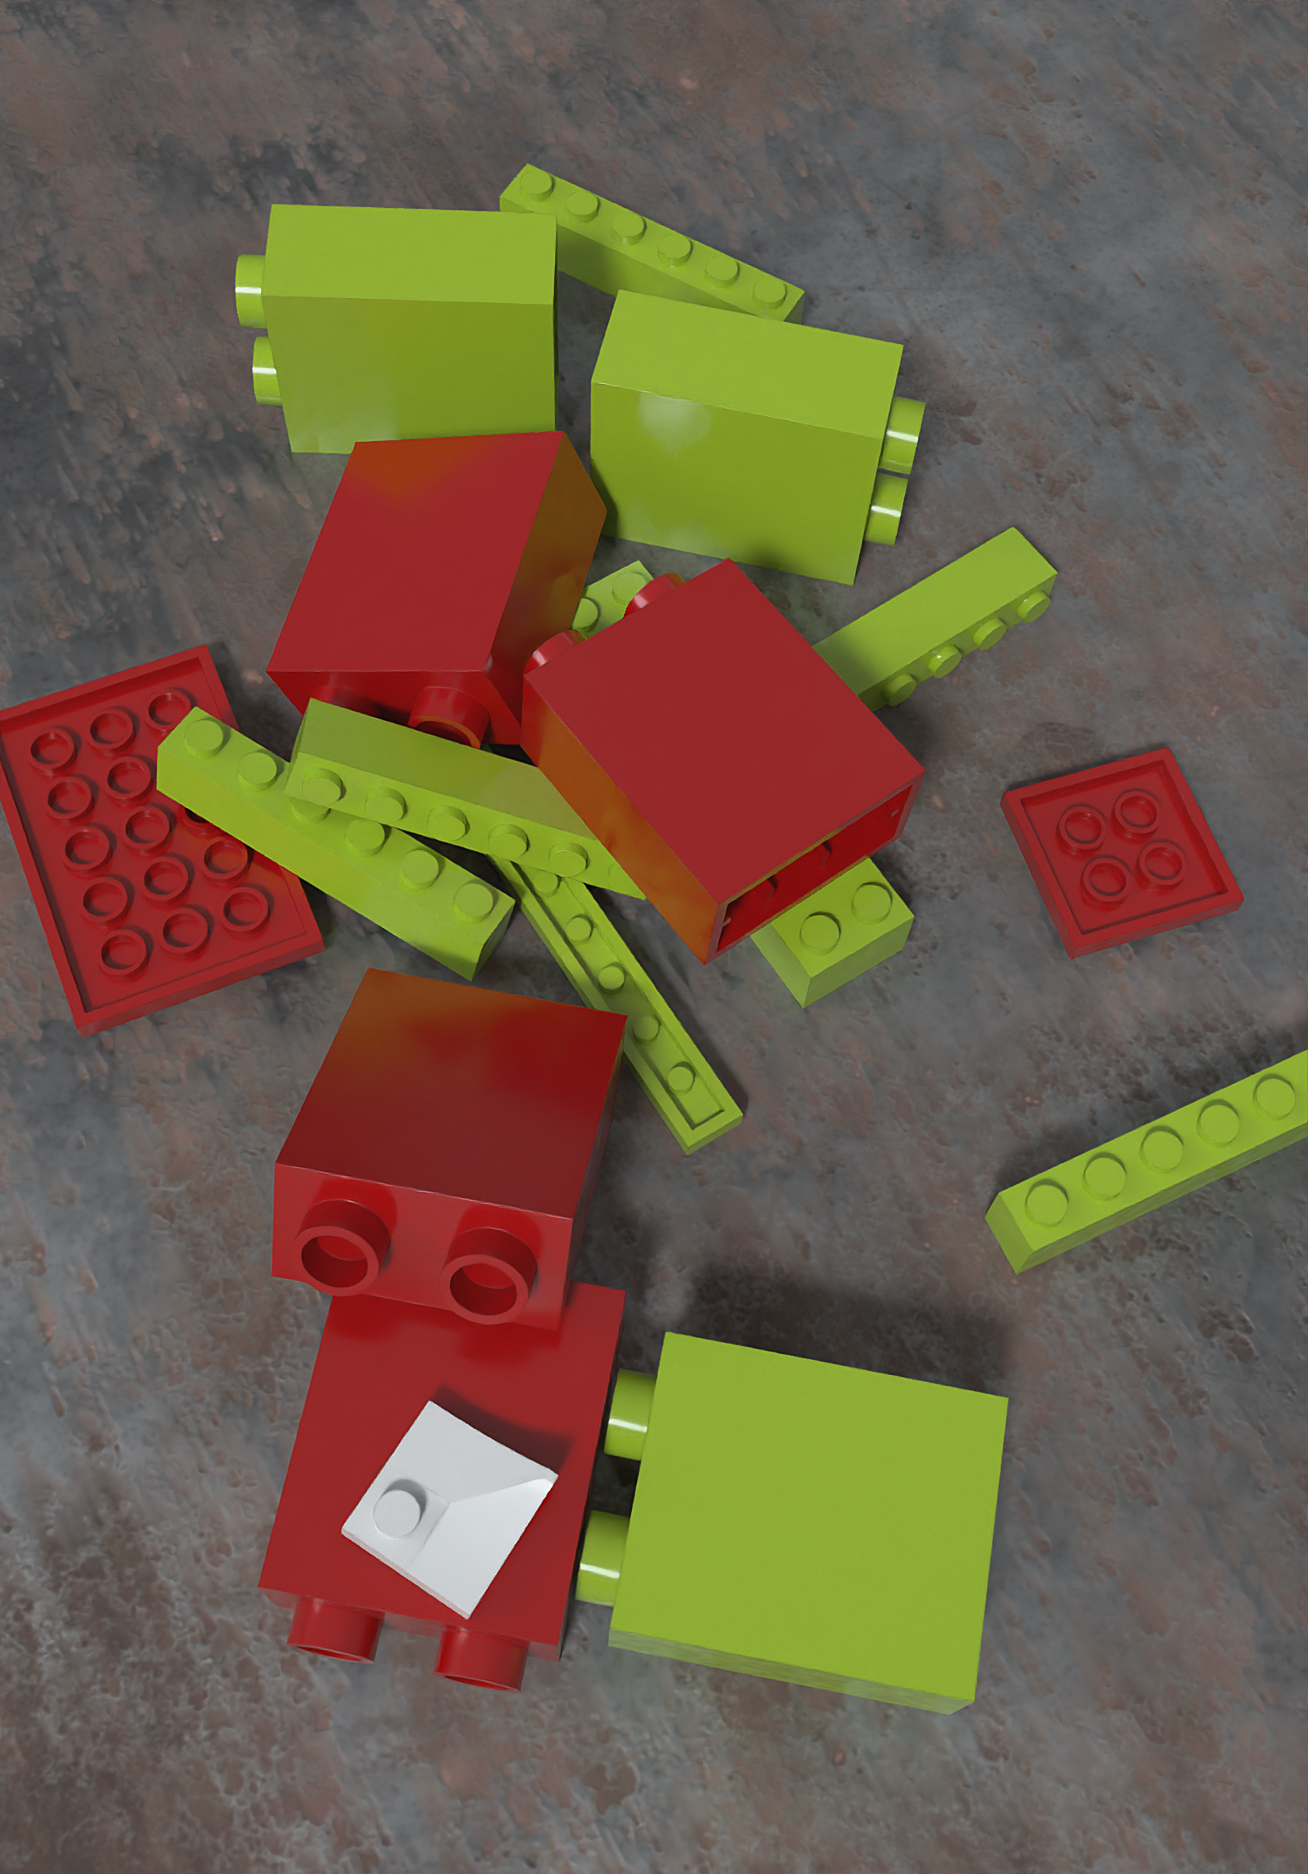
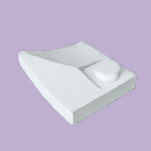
M429 1400L343 1525L341 1534L468 1620L553 1486L558 1475L550 1469L494 1441Z

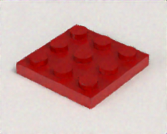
M1169 747L1011 790L1003 794L1000 802L1002 811L1070 959L1237 911L1245 900Z

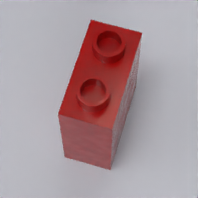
M565 431L355 442L266 669V673L303 718L310 698L479 750L481 744H521L523 669L532 654L542 644L553 636L570 630L608 511Z
M730 558L723 560L687 582L680 574L674 572L666 573L653 579L633 597L625 610L623 619L588 639L577 630H568L553 636L532 654L522 673L523 699L520 747L704 966L900 838L926 771Z
M368 968L275 1161L271 1276L304 1282L318 1291L335 1296H352L362 1293L450 1310L467 1320L480 1324L492 1325L513 1322L558 1331L613 1121L628 1015Z
M571 1281L558 1331L513 1322L492 1325L480 1324L467 1320L454 1311L362 1293L352 1296H332L258 1583V1588L276 1606L294 1610L286 1643L287 1646L329 1658L373 1664L382 1628L437 1638L440 1641L432 1673L434 1676L470 1686L514 1693L521 1692L527 1657L559 1662L624 1329L626 1291ZM429 1400L494 1441L550 1469L558 1475L553 1486L468 1620L341 1534L343 1525Z

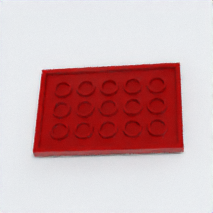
M206 644L0 711V801L76 1029L82 1038L326 951L323 938L296 874L156 789L158 746L195 706L241 733Z

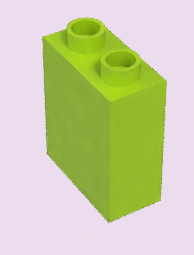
M271 205L265 255L240 254L238 256L235 278L236 306L239 323L242 328H267L268 336H257L254 343L253 383L255 397L258 405L283 406L292 452L351 454L355 442L557 431L559 395L557 213Z
M619 289L591 379L590 479L608 510L600 534L724 560L730 558L734 562L853 586L863 541L894 547L908 478L880 473L878 469L910 475L926 402L894 396L904 345Z
M666 1331L658 1375L624 1368L619 1369L607 1427L604 1454L641 1461L631 1517L597 1510L591 1511L578 1574L575 1600L614 1607L608 1646L950 1715L975 1702L1009 1398Z

